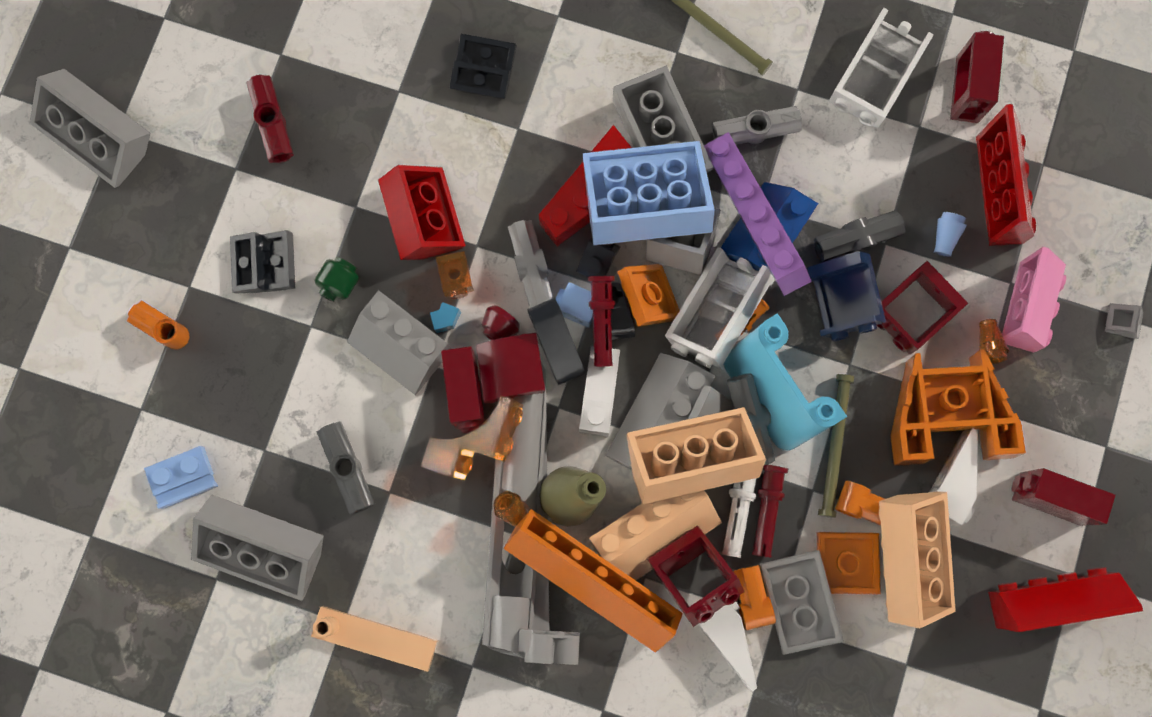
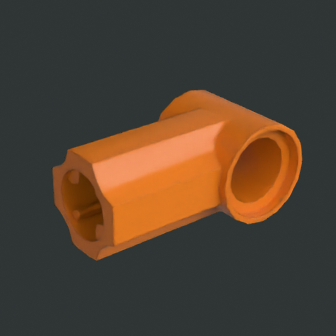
M142 300L133 305L128 312L127 322L171 349H181L189 341V331L185 326ZM175 328L174 335L167 339L169 331Z
M845 481L835 510L850 517L863 518L881 526L879 501L885 498L871 493V490L863 485L852 481Z
M759 565L734 570L733 572L739 578L744 593L739 597L740 603L738 605L740 606L739 613L745 631L775 624L774 609L770 598L766 596Z

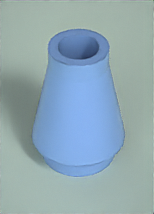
M951 212L942 213L941 218L937 220L934 253L951 257L956 244L967 226L964 224L966 220L964 216Z

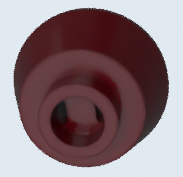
M497 305L487 307L481 325L485 329L482 333L489 340L515 336L519 333L520 324L510 313Z

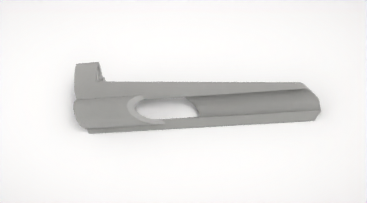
M541 362L545 393L514 397V400L501 401L499 405L482 645L503 654L524 658V662L578 665L580 633L549 631V580L527 564L521 573L512 574L506 569L502 561L506 495L515 497L528 511L532 509L548 520V514L541 508L539 497L541 484L547 478L546 369Z

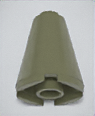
M573 466L560 467L552 471L541 484L539 494L541 508L558 525L567 527L580 525L593 515L606 494V484L602 477L596 473Z

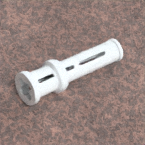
M756 478L734 483L733 488L729 490L730 497L733 499L722 551L724 555L741 558L750 501L754 502V499H756V494L754 493Z

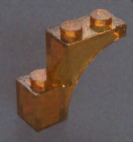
M501 396L490 417L473 432L450 440L430 438L421 467L465 480L466 475L472 468L474 452L505 462L507 455L510 454L513 447L512 438L515 429L523 417L522 408L524 404Z

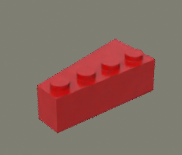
M613 125L591 152L632 147ZM583 162L539 214L540 226L556 246H559L590 223Z

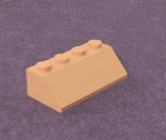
M745 407L627 433L633 478L642 504L759 478L766 461Z
M703 490L647 504L641 503L591 536L589 540L602 558L634 580H637L652 570L647 559L697 525L706 534L722 522L709 496Z
M947 492L902 494L879 501L888 622L920 629L956 612Z

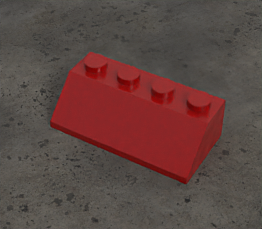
M1106 567L1087 569L1088 575L1077 577L1076 572L1058 574V580L1047 582V577L1032 578L1027 580L1028 585L1019 587L1017 582L998 584L999 590L988 592L996 628L1015 632L1141 612L1143 608L1120 572H1107Z

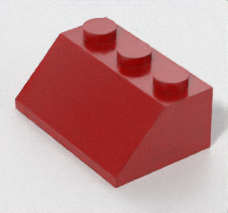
M397 165L378 179L400 260H424L466 246L443 167Z

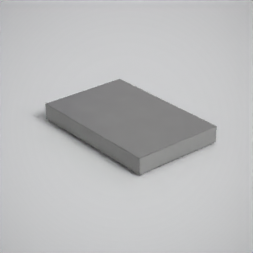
M820 550L760 563L767 595L774 609L775 626L783 655L844 642Z

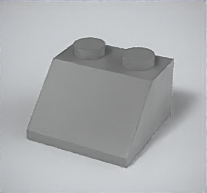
M714 208L713 231L711 233L647 239L646 260L701 275L711 251L721 210Z

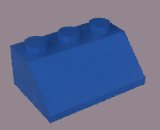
M764 182L760 188L793 244L819 203L795 188ZM740 218L721 246V249L724 250L729 260L737 263L739 258H744L749 261L754 270L759 271L762 265L767 266Z

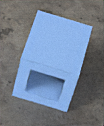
M568 282L566 289L560 288L556 296V301L563 317L590 328L593 321V310H590V307H588V302L591 301V291Z

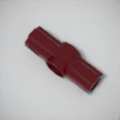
M261 74L253 76L246 84L254 109L253 116L259 126L268 161L270 163L289 161L294 154L286 130V120L281 113L272 78L270 75ZM275 115L273 121L265 123L267 117Z

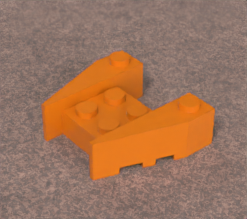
M980 349L969 357L970 366L922 369L920 353H915L906 361L891 431L894 466L924 464L934 459L931 432L979 429L983 460L1013 459L1026 453L1021 421L1017 413H1013L1007 401L1009 397L1005 389L1001 388L985 349Z

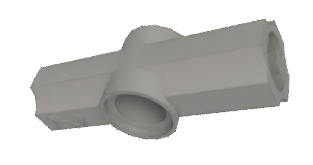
M797 106L768 112L754 110L748 116L713 122V139L715 140L729 132L736 145L743 143L759 144L767 138L801 132L802 118L800 110H798ZM757 123L762 126L763 130L756 131L751 128V124Z
M532 220L514 222L508 226V230L516 255L514 260L520 281H523L527 301L531 308L553 298L547 277L549 273L543 251L539 249Z

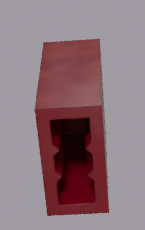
M1045 468L1020 472V475L1015 477L1011 488L1012 492H1014L1012 501L1079 526L1107 524L1116 496L1113 493Z

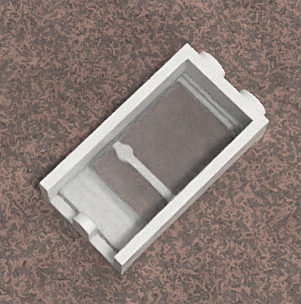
M886 8L882 9L829 100L837 110L844 113L848 112L856 116L864 125L874 126L877 129L886 118L934 35L928 32L924 40L920 41L908 34L912 27L910 23L902 21L898 28L883 21L888 12Z
M718 247L665 334V337L672 344L671 349L683 357H686L687 354L696 357L695 360L707 368H711L713 365L723 369L725 360L769 285L772 286L775 281L769 268L762 265L761 269L756 271L752 268L749 261L744 258H739L737 263L731 261L724 250Z

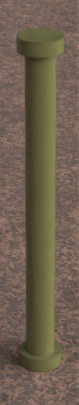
M671 0L759 69L758 73L762 76L771 67L773 61L769 58L765 60L690 0Z
M837 374L838 390L836 401L845 414H847L850 384L854 383V376ZM846 418L832 427L822 509H818L819 516L836 518L837 512L834 511Z

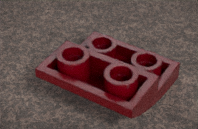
M536 332L495 339L476 345L484 404L514 400V397L545 393Z

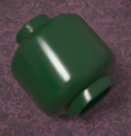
M336 257L335 260H326L314 280L317 287L320 288L318 294L331 302H334L336 298L341 300L347 299L359 280L355 272L357 268L340 257Z

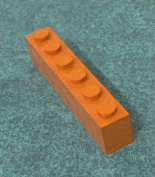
M530 509L514 528L503 549L656 653L675 636L683 615L681 611L546 518Z

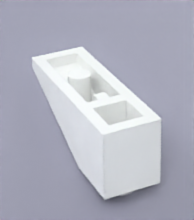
M591 346L579 433L609 436L620 350L612 349L613 366L596 367L594 366V346Z
M974 428L962 432L930 492H947L949 524L952 526L966 524L975 511V508L972 506L977 499L978 431Z
M734 602L731 605L723 606L714 613L710 620L698 625L747 688L753 692L757 689L742 618L737 613L740 606L737 602Z

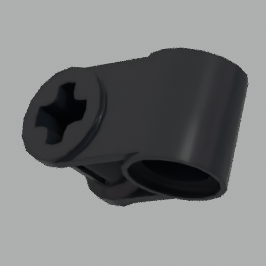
M612 282V292H615L616 296H621L614 309H611L612 340L635 337L633 316L626 293L620 283Z

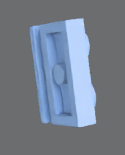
M198 446L144 468L153 496L156 497L158 509H164L218 487L203 446Z

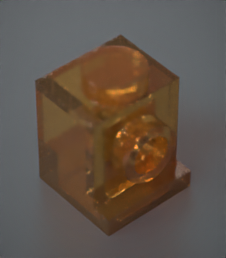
M465 251L436 257L445 297L451 296V299H460L468 296V292L474 291ZM460 272V276L457 279H451L449 277L450 273Z

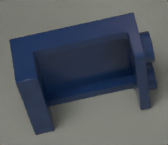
M857 251L806 268L811 281H814L825 329L820 330L821 337H829L832 341H839L849 338L850 332L859 330L860 334L877 330L876 325L886 322L870 254Z

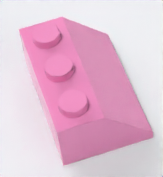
M1042 247L1020 262L1000 343L1033 353L1049 345L1053 335V331L1050 329L1052 319L1056 317L1060 307L1059 302H1057L1058 295L1066 283V275H1064L1066 264L1049 248Z

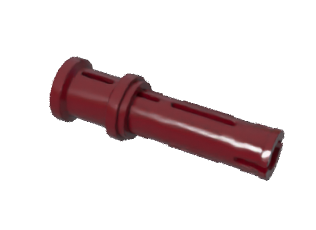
M614 276L588 277V281L591 282V301L588 302V307H590V310H593L594 366L596 367L613 366L611 309H614L615 301L612 300V281L615 280Z
M764 465L762 469L764 470L762 488L758 489L761 505L752 554L771 558L779 501H782L785 497L782 490L784 477L788 473L789 468Z

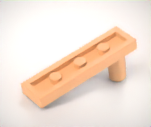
M321 606L311 637L427 672L430 669L438 640L324 606Z

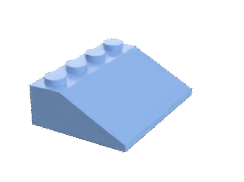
M700 141L583 153L593 245L711 233L713 231L715 209Z

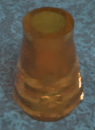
M986 319L979 322V350L985 349L992 364L1006 361L1009 349L998 327L997 320Z
M505 491L494 500L495 515L514 527L527 514L522 499L517 493Z

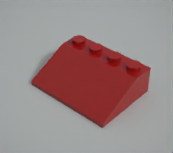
M1006 104L976 136L989 246L1024 244L1034 237L1036 232V220L1032 217L1031 213L1033 195L1032 191L1028 189L1027 182L1029 165L1024 159L1026 140L1025 136L1021 134L1020 123L1013 104Z

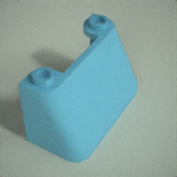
M777 313L734 345L723 365L730 378L742 374L751 373L753 375L759 401L766 406L771 415V422L767 426L769 437L779 449L790 451L846 418L847 415L839 403L831 397L822 396L808 403L775 354V351L780 349L788 340V329Z

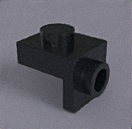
M591 238L576 272L587 277L607 276L613 260L621 247L615 243L593 245V238Z

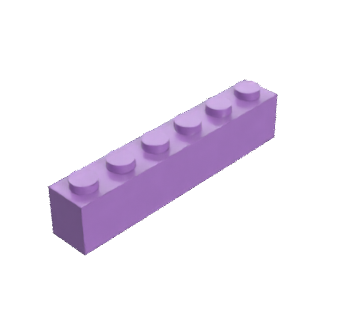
M729 132L704 145L717 176L783 295L785 296L810 283L811 279L802 259Z

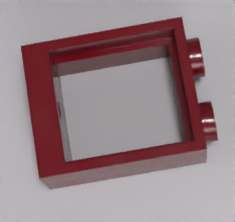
M991 31L975 32L956 56L951 120L979 123L998 102L1004 36L995 35Z
M926 261L881 301L886 322L876 326L883 331L886 330L893 337L895 346L902 352H907L910 355L921 348L969 303ZM914 281H917L946 311L916 340L885 310Z
M471 346L441 350L450 423L456 429L461 430L462 433L479 431V426L486 425L477 356Z
M698 525L647 559L657 577L693 627L699 623L707 622L716 611L725 605L733 604L744 593L739 578ZM705 552L726 582L689 607L669 579V576Z

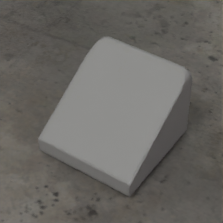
M1110 303L1105 332L1139 339L1143 318L1142 306Z

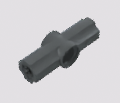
M897 210L870 219L863 217L853 220L842 226L841 229L815 237L816 254L822 262L851 252L867 251L875 247L877 243L903 235L905 233V222Z
M751 373L742 374L728 379L727 383L734 409L745 407L766 458L764 465L773 463L775 457L767 431V426L771 422V415L766 406L759 401L753 375Z
M342 422L331 423L316 431L330 464V473L337 481L350 515L375 505L362 473L361 463L355 456ZM350 460L352 471L348 475L342 476L339 470L340 465L343 461Z

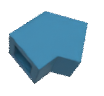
M442 302L438 311L430 312L435 332L440 333L454 329L461 314L460 309Z

